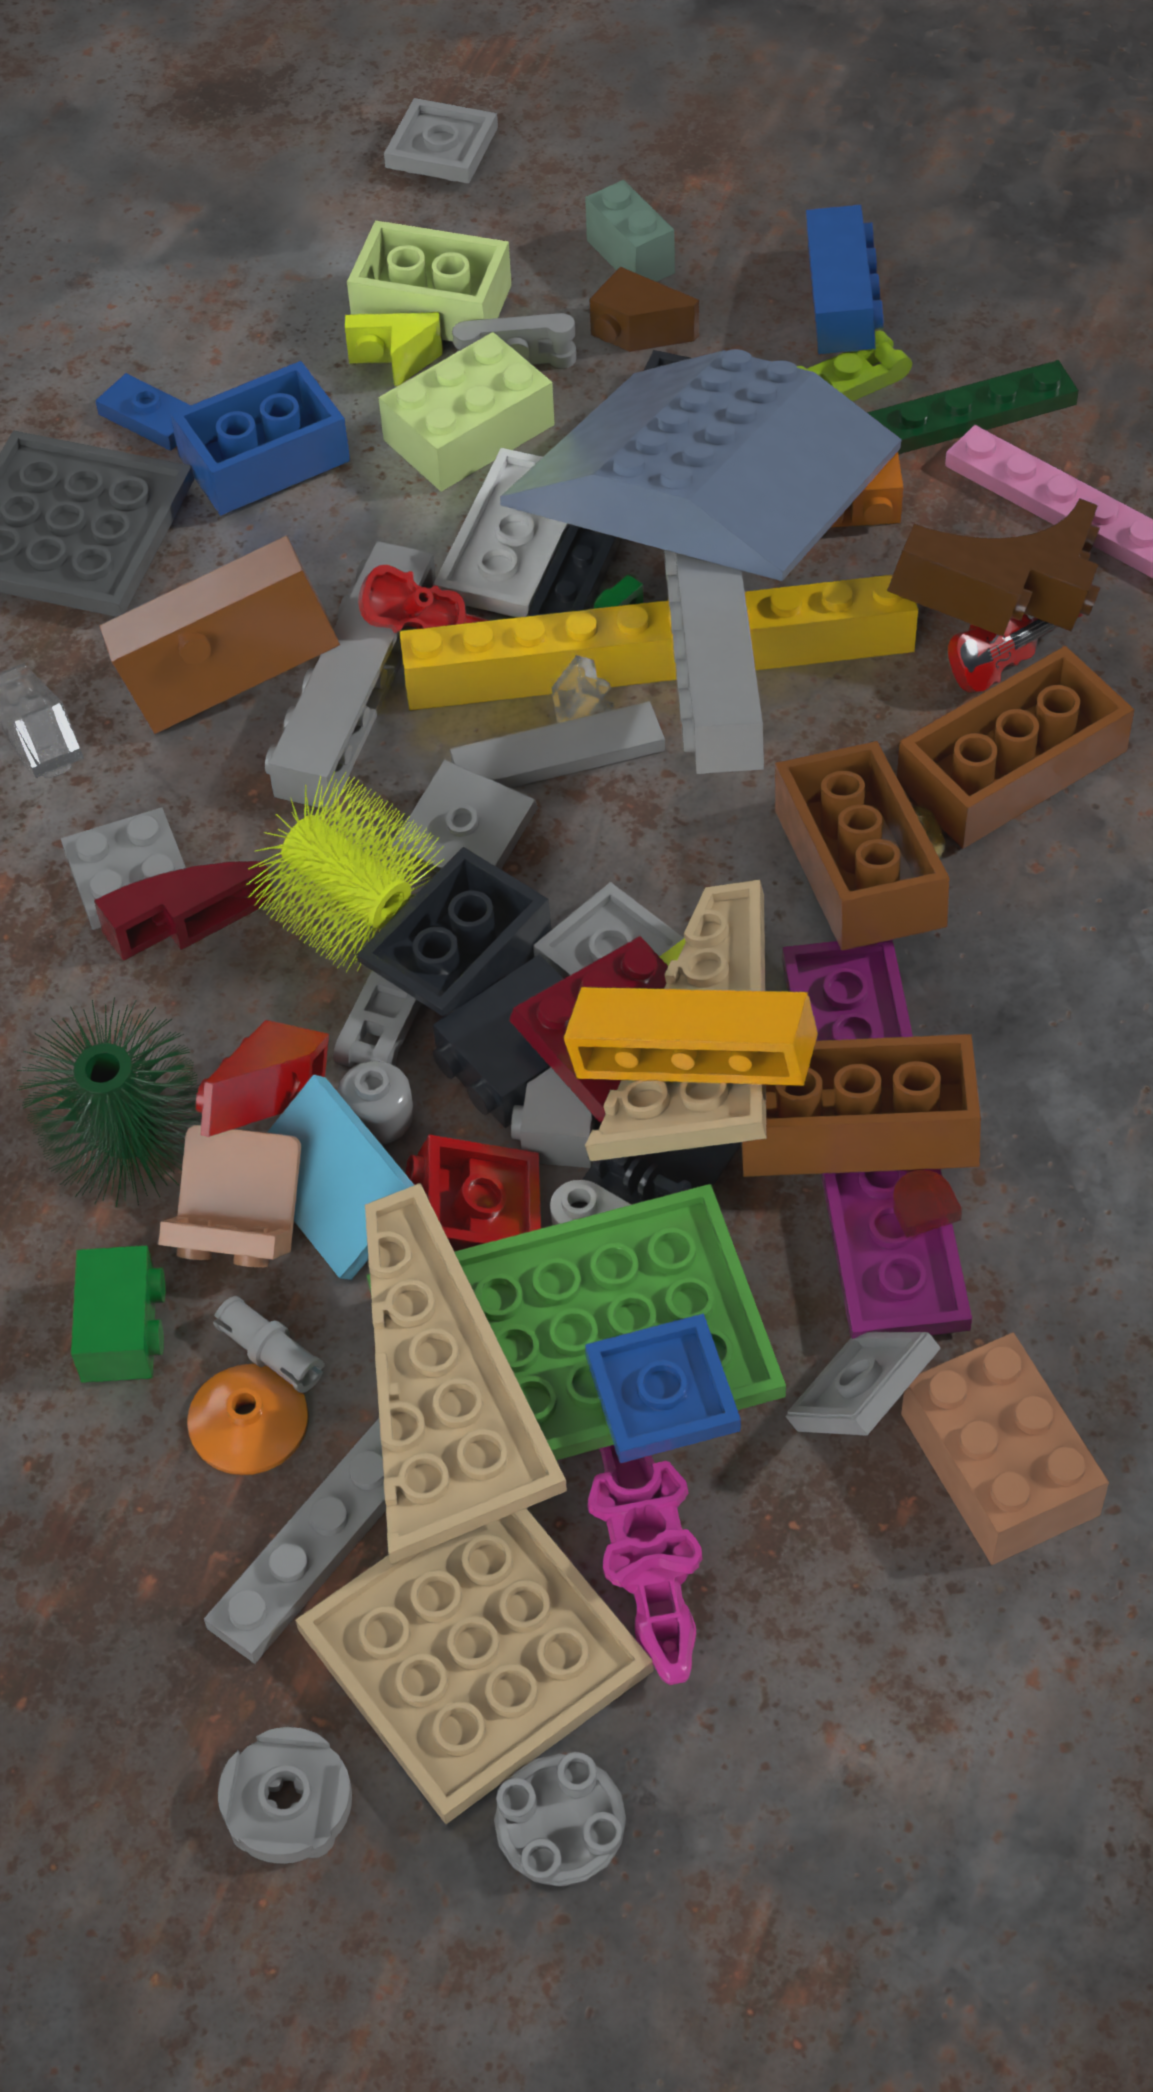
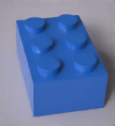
M302 361L171 413L179 457L184 464L192 466L194 479L220 516L350 461L345 418Z

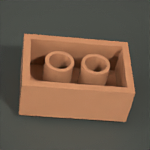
M1014 1332L920 1373L904 1391L901 1415L991 1565L1101 1515L1109 1481Z

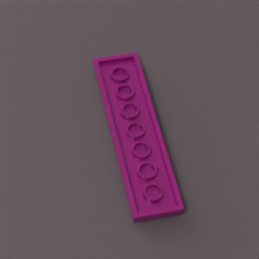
M893 939L841 951L837 941L782 947V964L787 991L808 992L818 1032L816 1041L913 1037ZM941 1169L821 1173L850 1337L854 1339L867 1332H929L930 1335L971 1331L972 1315Z

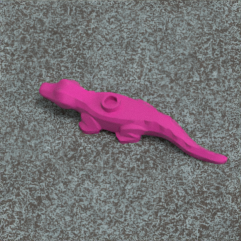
M614 1445L599 1448L605 1473L597 1474L594 1477L587 1508L590 1514L605 1521L608 1527L611 1544L607 1545L604 1553L603 1573L612 1585L624 1587L628 1592L634 1594L637 1603V1614L635 1617L636 1641L652 1659L653 1666L659 1677L668 1685L684 1683L688 1680L691 1673L692 1653L696 1641V1625L688 1606L683 1600L681 1584L685 1582L688 1574L694 1573L699 1568L700 1562L703 1560L700 1544L688 1529H682L677 1507L680 1506L689 1494L687 1483L668 1461L655 1463L650 1455L620 1463Z

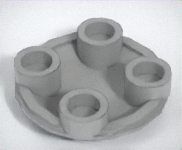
M573 1752L567 1755L557 1754L534 1759L515 1772L498 1790L494 1823L499 1847L512 1867L534 1882L561 1887L587 1881L608 1866L622 1844L626 1815L621 1792L607 1772L596 1766L592 1758L584 1753Z

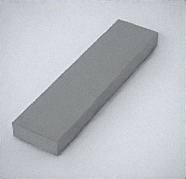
M649 701L451 748L450 755L452 763L506 787L513 788L665 751V738Z

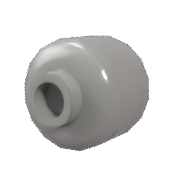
M381 1061L360 1063L348 1070L340 1080L337 1092L381 1145L394 1142L401 1138L409 1129L414 1114L409 1080L399 1068L388 1062Z

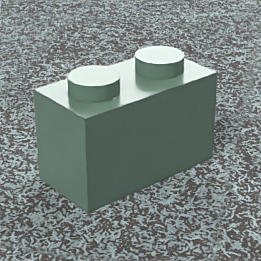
M625 180L585 197L587 241L615 270L623 267L656 282L675 274L674 229Z

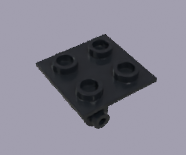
M736 1142L594 1161L582 1180L599 1185L631 1205L711 1184L713 1187L741 1144Z

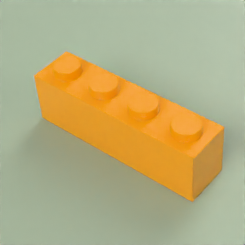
M581 987L564 1035V1040L578 1079L804 1086L818 1032L808 992Z

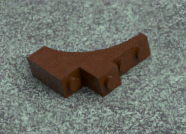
M1079 498L1073 510L1057 524L1033 534L1017 537L980 538L961 536L933 530L914 523L887 591L1000 636H1004L1011 618L1021 621L1024 613L1072 631L1079 613L1086 616L1090 615L1101 588L1092 584L1099 564L1089 561L1091 549L1100 527L1091 524L1098 505Z

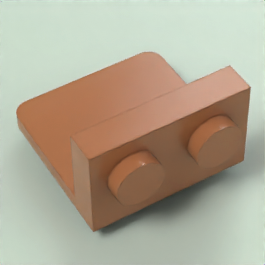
M201 1124L191 1126L185 1136L178 1215L161 1221L158 1245L177 1247V1257L193 1260L212 1259V1252L233 1254L234 1264L247 1267H268L269 1259L273 1260L290 1253L301 1155L299 1139L292 1135L243 1129H232L206 1137L200 1135Z

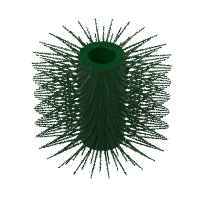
M115 997L110 1017L108 1038L105 1004V1039L101 1025L103 1041L98 1013H96V1021L92 1000L98 1044L83 1009L94 1043L93 1046L73 1010L72 1012L77 1020L76 1023L81 1031L80 1035L85 1045L82 1044L67 1023L66 1025L81 1046L51 1018L79 1047L82 1053L80 1054L75 1046L73 1048L57 1031L56 1033L76 1053L48 1033L46 1034L62 1045V1047L35 1033V1035L68 1052L76 1061L74 1062L55 1047L53 1048L68 1060L45 1048L43 1049L57 1057L32 1049L44 1055L23 1052L57 1060L70 1070H66L47 1059L45 1060L62 1070L41 1062L38 1063L50 1068L28 1064L39 1068L22 1067L35 1070H17L51 1072L61 1078L58 1080L41 1074L56 1081L34 1076V1078L46 1081L28 1079V1081L43 1083H23L33 1085L19 1086L25 1088L17 1089L18 1091L48 1084H55L62 1088L57 1090L46 1086L57 1092L39 1089L53 1094L33 1092L44 1095H28L35 1098H26L24 1100H33L22 1102L26 1103L22 1106L27 1105L23 1107L24 1109L50 1097L65 1099L61 1102L51 1098L60 1102V1104L44 1101L57 1106L38 1104L54 1108H33L43 1110L30 1111L36 1113L28 1114L33 1116L27 1117V1119L34 1117L32 1119H39L38 1121H50L37 1123L38 1121H36L34 1124L43 1125L34 1126L33 1128H39L32 1130L40 1129L38 1131L43 1132L40 1136H44V1138L40 1139L45 1140L39 1141L38 1143L43 1142L39 1146L46 1143L45 1145L49 1144L47 1146L49 1147L53 1144L49 1150L43 1151H50L43 1154H48L44 1158L51 1155L47 1159L54 1156L51 1159L53 1160L60 1153L62 1154L58 1158L66 1152L62 1157L63 1159L75 1145L66 1161L49 1169L58 1165L63 1168L67 1165L62 1170L64 1171L80 1157L74 1167L75 1169L86 1153L80 1168L67 1178L69 1179L73 1176L71 1178L73 1179L76 1176L72 1181L73 1183L85 1169L77 1182L78 1184L92 1162L84 1180L86 1181L97 1158L94 1173L80 1189L81 1191L89 1182L83 1192L84 1194L97 1174L91 1187L92 1190L102 1169L98 1185L99 1189L106 1163L110 1156L108 1173L94 1205L106 1182L104 1200L115 1164L112 1196L118 1159L120 1177L116 1207L119 1189H121L123 1165L124 1200L126 1201L127 1167L129 1181L130 1171L133 1193H135L134 1180L139 1205L132 1158L146 1195L147 1191L136 1157L139 1158L159 1198L160 1195L150 1174L151 1171L146 1163L147 1160L166 1185L167 1183L147 1155L158 1168L160 1167L180 1186L157 1163V1161L159 1162L158 1157L174 1173L154 1151L180 1170L182 1169L166 1156L181 1164L183 1163L161 1151L153 1142H156L178 1158L163 1145L182 1155L184 1154L176 1149L184 1151L182 1149L184 1146L170 1143L160 1134L184 1145L172 1137L185 1140L178 1136L185 1137L186 1132H179L168 1125L170 1124L187 1131V1129L175 1124L191 1127L185 1124L198 1125L197 1123L189 1122H201L191 1120L202 1119L199 1118L202 1116L186 1119L173 1113L176 1112L189 1116L193 1115L178 1111L199 1113L187 1111L196 1110L194 1108L196 1107V1100L179 1098L196 1097L187 1095L197 1094L194 1092H198L197 1089L199 1088L193 1089L195 1087H192L195 1085L192 1083L197 1080H188L196 1079L191 1077L198 1074L193 1075L196 1073L194 1072L188 1075L193 1072V1070H188L193 1068H185L194 1066V1064L188 1065L191 1063L184 1061L177 1064L175 1062L180 1058L178 1057L168 1068L166 1067L169 1063L161 1070L164 1065L163 1063L160 1069L156 1070L161 1060L190 1053L185 1052L190 1049L184 1050L188 1047L183 1049L180 1047L177 1050L174 1048L170 1051L175 1046L174 1044L163 1056L162 1054L166 1049L156 1058L162 1049L160 1048L154 1059L151 1060L150 1057L149 1060L145 1061V1058L157 1047L184 1034L177 1037H171L172 1035L166 1038L171 1033L169 1032L159 1043L157 1041L150 1048L158 1036L156 1035L149 1048L145 1051L150 1040L149 1037L164 1026L162 1024L167 1020L165 1019L155 1030L154 1028L158 1023L148 1033L152 1026L151 1024L139 1042L145 1029L144 1026L136 1045L133 1047L137 1031L152 1014L151 1012L143 1021L147 1014L146 1012L134 1030L141 1015L140 1013L128 1036L133 1017L131 1018L124 1044L121 1047L123 1030L137 1000H135L125 1023H123L128 1008L127 1004L116 1039L120 1010L118 1011L113 1044L111 1043V1024ZM134 1036L131 1049L127 1051V1045ZM148 1039L143 1052L139 1053L141 1045ZM64 1063L74 1066L73 1070ZM53 1072L63 1073L69 1078L64 1079ZM167 1072H179L171 1080L174 1076L173 1074L166 1083L155 1082ZM170 1086L184 1087V1088H183V1089H178V1088H174V1087H170ZM167 1087L180 1090L172 1096L159 1095ZM176 1099L192 1100V1102L187 1103ZM170 1100L186 1103V1105L181 1106L171 1102ZM169 1102L180 1107L172 1108L168 1106L166 1103ZM70 1109L65 1116L50 1113L53 1110ZM48 1114H50V1115H54V1116H58V1117H62V1118L45 1117V1116L48 1115ZM168 1114L183 1118V1120H175L168 1116ZM167 1116L173 1120L163 1119L162 1117ZM42 1118H51V1119H59V1120H41V1119H42ZM62 1122H76L66 1132H55ZM161 1126H167L176 1132L166 1131ZM74 1133L70 1144L64 1146L70 1135ZM76 1133L81 1134L75 1141L72 1142ZM69 1134L63 1146L58 1147L60 1143L65 1139V1137ZM156 1134L165 1141L155 1138ZM58 1141H60L56 1148L51 1149ZM85 1143L84 1149L78 1153L81 1144ZM80 1144L75 1156L69 1159L76 1146ZM98 1148L95 1154L92 1156L93 1150ZM148 1149L156 1158V1160L149 1154V1152L147 1151ZM92 1150L89 1161L83 1165L88 1152ZM104 1152L103 1161L97 1168L100 1156Z

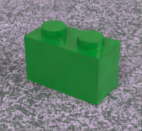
M148 1245L76 1250L71 1356L81 1383L153 1378L154 1356L163 1355L164 1350L163 1325L161 1319H155V1303L165 1302L166 1288L164 1270L162 1267L154 1268Z

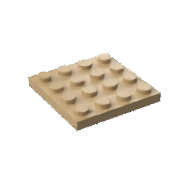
M527 1508L391 1565L388 1555L295 1620L298 1631L445 1824L452 1821L510 1778L515 1772L536 1759L654 1671L653 1662L649 1655Z

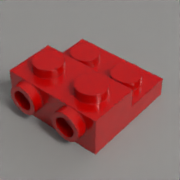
M429 1134L418 1154L409 1156L404 1173L414 1185L421 1183L454 1252L541 1229L539 1153Z

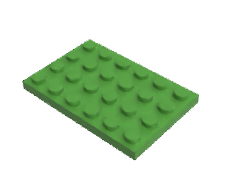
M711 1184L454 1252L556 1460L614 1445L586 1359L585 1344L704 1313L737 1410L781 1399L786 1396L784 1378ZM368 1274V1275H367V1280H368L369 1290H370V1293H371V1280H370V1274Z

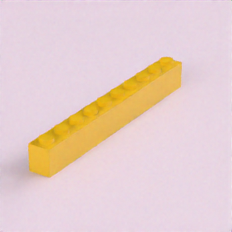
M893 575L745 591L755 671L915 652L918 619L917 603L887 591ZM668 600L399 631L409 711L677 680Z

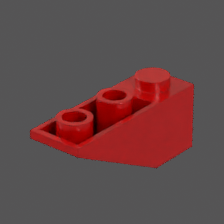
M265 1020L249 1037H245L242 1040L240 1046L230 1057H225L222 1060L220 1067L209 1078L202 1080L196 1096V1111L202 1113L200 1135L210 1137L282 1114L313 1075L325 1077L329 1034Z

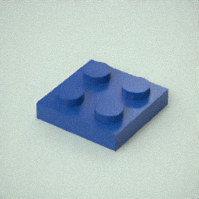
M704 1313L585 1344L586 1359L620 1463L741 1431V1418Z

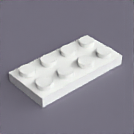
M505 448L500 449L433 586H438L441 590L459 593L466 606L518 618L526 617L570 524L501 506L500 496L543 457Z

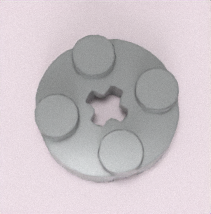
M282 1727L270 1729L256 1736L257 1742L247 1746L241 1754L238 1749L228 1760L219 1782V1809L234 1844L259 1860L280 1864L303 1861L308 1857L319 1858L327 1854L333 1847L336 1836L343 1830L352 1805L351 1782L343 1761L330 1748L329 1743L319 1734L306 1729ZM283 1781H293L296 1792L302 1794L300 1801L292 1803L288 1809H278L275 1801L268 1800L269 1792L280 1791Z

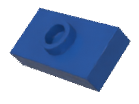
M127 373L95 400L98 415L169 451H172L177 446L171 413L191 406Z

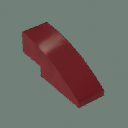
M262 861L223 862L170 871L128 884L94 900L102 932L123 961L170 936L180 950H183L258 910L272 893L270 892L272 886H270L264 894L266 896L259 900L265 892L263 890L271 883V880L263 883L255 892L254 890L266 879L264 877L269 874V870L255 880L253 879L268 867L266 865L259 867L265 864L263 862L248 869ZM272 896L268 904L274 900V896Z

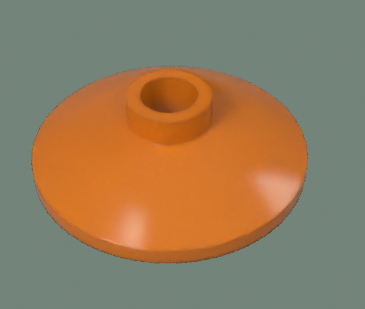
M243 1364L217 1373L202 1385L191 1402L187 1425L194 1449L207 1464L229 1474L253 1475L279 1466L294 1454L305 1437L309 1413L304 1394L294 1389L292 1384L267 1365L259 1367L256 1364ZM243 1405H256L254 1410L248 1414L241 1415L235 1412L236 1409Z

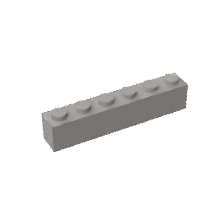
M376 541L368 560L363 559L360 562L356 573V584L351 594L345 595L342 598L338 612V621L334 627L340 645L321 654L315 668L307 670L303 680L302 695L297 705H291L286 713L283 734L278 744L273 743L268 749L265 759V772L270 775L275 798L288 801L292 799L293 802L305 804V785H307L306 797L308 805L313 806L320 780L314 806L318 807L321 786H323L322 800L333 773L334 776L323 800V808L329 800L335 780L337 779L334 790L342 779L338 786L336 799L338 798L403 662L400 632L394 633L390 628L372 626L361 616L358 606L361 585L365 577L375 567L387 564L406 573L412 571L415 583L429 589L433 587L436 580L433 553ZM403 626L400 631L414 630L417 628L412 626ZM336 791L329 802L327 810L334 802Z

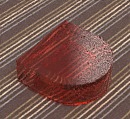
M915 1170L903 1175L897 1181L893 1194V1211L906 1238L961 1221L962 1208L949 1182L940 1174L929 1170Z

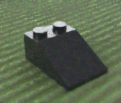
M462 847L356 954L357 961L444 1016L534 958L533 945L552 930L549 899L467 848Z

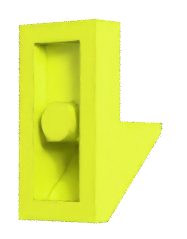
M440 312L345 315V335L349 363L392 362L394 386L401 385L443 355Z

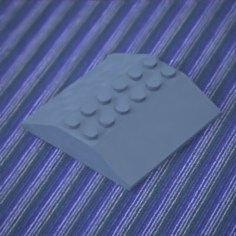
M722 350L634 373L500 496V505L783 581L900 450L901 439L815 372L797 368L794 363L778 360L771 362L755 358L744 350Z

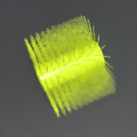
M333 773L322 800L323 786H321L318 809L315 815L312 814L320 780L311 814L309 813L308 799L306 797L307 785H305L304 818L299 821L291 799L295 813L293 816L297 824L292 828L278 816L291 829L289 833L278 829L287 836L264 832L285 838L283 845L254 851L282 849L281 852L248 869L281 854V858L259 866L272 864L253 880L275 864L282 862L273 872L264 877L266 879L254 892L263 883L275 878L263 890L265 892L259 900L262 897L264 898L266 896L264 894L277 879L281 878L278 885L270 891L272 892L270 896L264 901L265 903L268 900L264 907L266 910L273 902L272 907L277 900L279 903L282 894H284L283 892L292 885L291 889L286 891H289L288 895L279 903L281 904L278 907L280 911L288 905L280 916L291 908L290 913L284 920L289 915L290 917L293 915V918L288 923L292 922L295 917L297 918L294 922L296 920L299 922L303 919L297 926V928L300 926L299 930L304 922L307 921V928L304 933L310 926L307 934L309 932L313 933L312 937L316 934L315 932L322 922L321 932L315 939L317 938L318 940L321 934H323L324 938L315 948L320 943L322 945L326 940L322 948L328 944L325 950L328 948L327 954L329 949L336 945L328 954L329 956L331 953L332 955L340 944L339 955L336 960L341 953L343 956L347 945L353 940L354 944L351 950L343 959L345 964L354 948L356 950L357 944L363 936L364 938L358 952L362 949L367 939L369 942L372 931L371 939L375 936L377 929L381 930L408 903L409 899L416 895L411 894L413 890L429 882L427 881L411 889L413 884L425 880L419 879L443 861L441 860L418 879L412 880L422 869L431 864L429 862L444 846L426 863L420 864L423 858L434 849L432 847L436 843L435 841L425 855L413 865L417 856L426 849H423V847L428 843L427 839L430 834L420 850L409 860L411 853L414 852V847L427 834L418 839L420 832L417 836L414 834L416 826L412 835L410 834L405 838L411 831L410 827L412 825L411 823L403 836L407 826L405 825L406 820L401 828L399 826L395 836L391 838L390 834L398 827L396 825L401 818L397 823L395 821L389 826V823L395 818V816L392 818L395 813L394 811L385 825L388 817L386 814L390 808L384 816L385 809L379 815L381 816L380 820L374 828L373 822L379 817L378 814L381 812L379 807L372 814L373 810L379 805L378 803L375 806L378 799L375 798L369 804L371 799L367 796L366 801L362 803L365 797L362 799V795L360 800L355 803V800L359 797L357 794L361 787L352 801L355 786L348 794L349 787L343 802L339 805V798L350 785L349 783L346 786L350 777H348L337 799L338 786L342 779L334 790L337 779L335 780L329 800L323 808V800L334 776ZM336 791L334 802L327 810L329 802ZM351 796L347 808L340 813L343 804ZM306 800L308 816H306ZM376 800L370 812H368L370 805ZM321 805H322V811H321V813L319 814V809H320V807H321ZM363 805L360 814L356 815V810ZM352 807L351 813L345 818L347 811ZM368 808L366 814L363 815L365 816L364 820L357 825L359 819L363 817L361 814ZM369 819L368 825L363 828L365 821ZM385 820L384 825L381 826L383 827L382 830L375 836L376 831L381 828H378V826ZM387 829L385 837L380 840L382 833ZM403 830L402 835L399 837V842L392 848L393 843L399 839L395 838ZM416 838L413 847L402 857L408 844ZM405 840L403 848L397 852L399 845ZM424 864L418 871L413 873L418 866ZM281 869L276 876L270 878L276 871ZM286 881L284 888L275 893L280 885ZM280 891H282V892L268 905V903H269V901L271 900L272 896H274L275 894H277V893H279ZM297 891L294 898L291 900L292 893ZM302 894L300 901L294 904L296 898ZM290 896L289 902L286 905H284L287 898ZM304 901V904H302L304 908L295 916L298 907H300L299 905ZM313 904L312 908L307 913L308 906ZM318 907L316 914L310 917L312 911ZM306 909L305 915L300 919L303 911ZM329 917L327 923L323 926L324 919ZM320 918L319 923L311 929L314 920ZM334 921L333 926L326 931L327 926ZM365 927H367V929L365 930V932H364V933L362 934V936L360 937V935H361L363 929H364ZM336 928V935L327 942L331 932ZM346 928L345 933L339 940L340 933ZM351 933L348 942L340 950L344 938ZM338 935L337 942L334 945H332L336 936ZM355 955V957L353 958L352 962L350 963L349 967L347 968L346 972L348 971V969L350 968V966H351V964L353 963L354 959L356 958V955Z

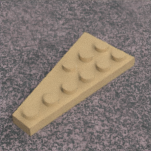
M753 880L705 887L684 932L686 943L678 960H671L665 973L667 984L664 989L765 991L764 893L761 881ZM621 1080L618 1089L610 1091L603 1105L606 1115L599 1130L591 1131L585 1147L590 1161L766 1139V1084Z
M421 1183L365 1204L390 1565L567 1491L566 1479Z

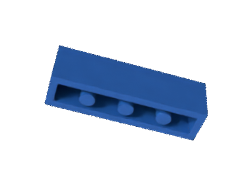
M861 205L806 210L818 354L875 349V330L884 329L872 222L863 223Z

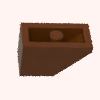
M619 267L589 299L591 335L626 351L632 352L693 342L699 337V299L623 267Z

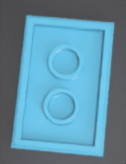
M313 1075L267 1133L292 1135L299 1139L301 1155L294 1222L336 1275L341 1279L352 1280L369 1260L365 1204L412 1187L414 1184L326 1077Z

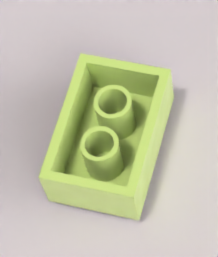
M375 220L347 280L351 315L440 312L442 340L453 342L452 330L459 322L498 318L512 285L509 242Z
M494 332L378 397L383 440L441 492L495 461L501 448L513 450L555 425L552 381Z

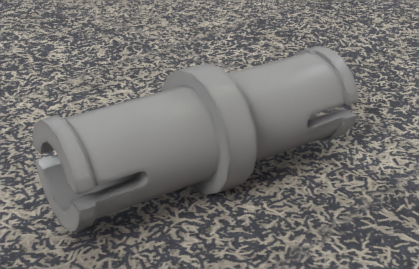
M238 1296L230 1297L220 1305L215 1313V1317L218 1319L213 1321V1325L216 1329L224 1332L248 1351L247 1356L249 1360L259 1367L267 1365L301 1393L307 1392L319 1381L323 1374V1371L320 1369L325 1367L324 1361L312 1355L291 1339L290 1332L286 1326L278 1321L269 1322L245 1304L244 1300Z

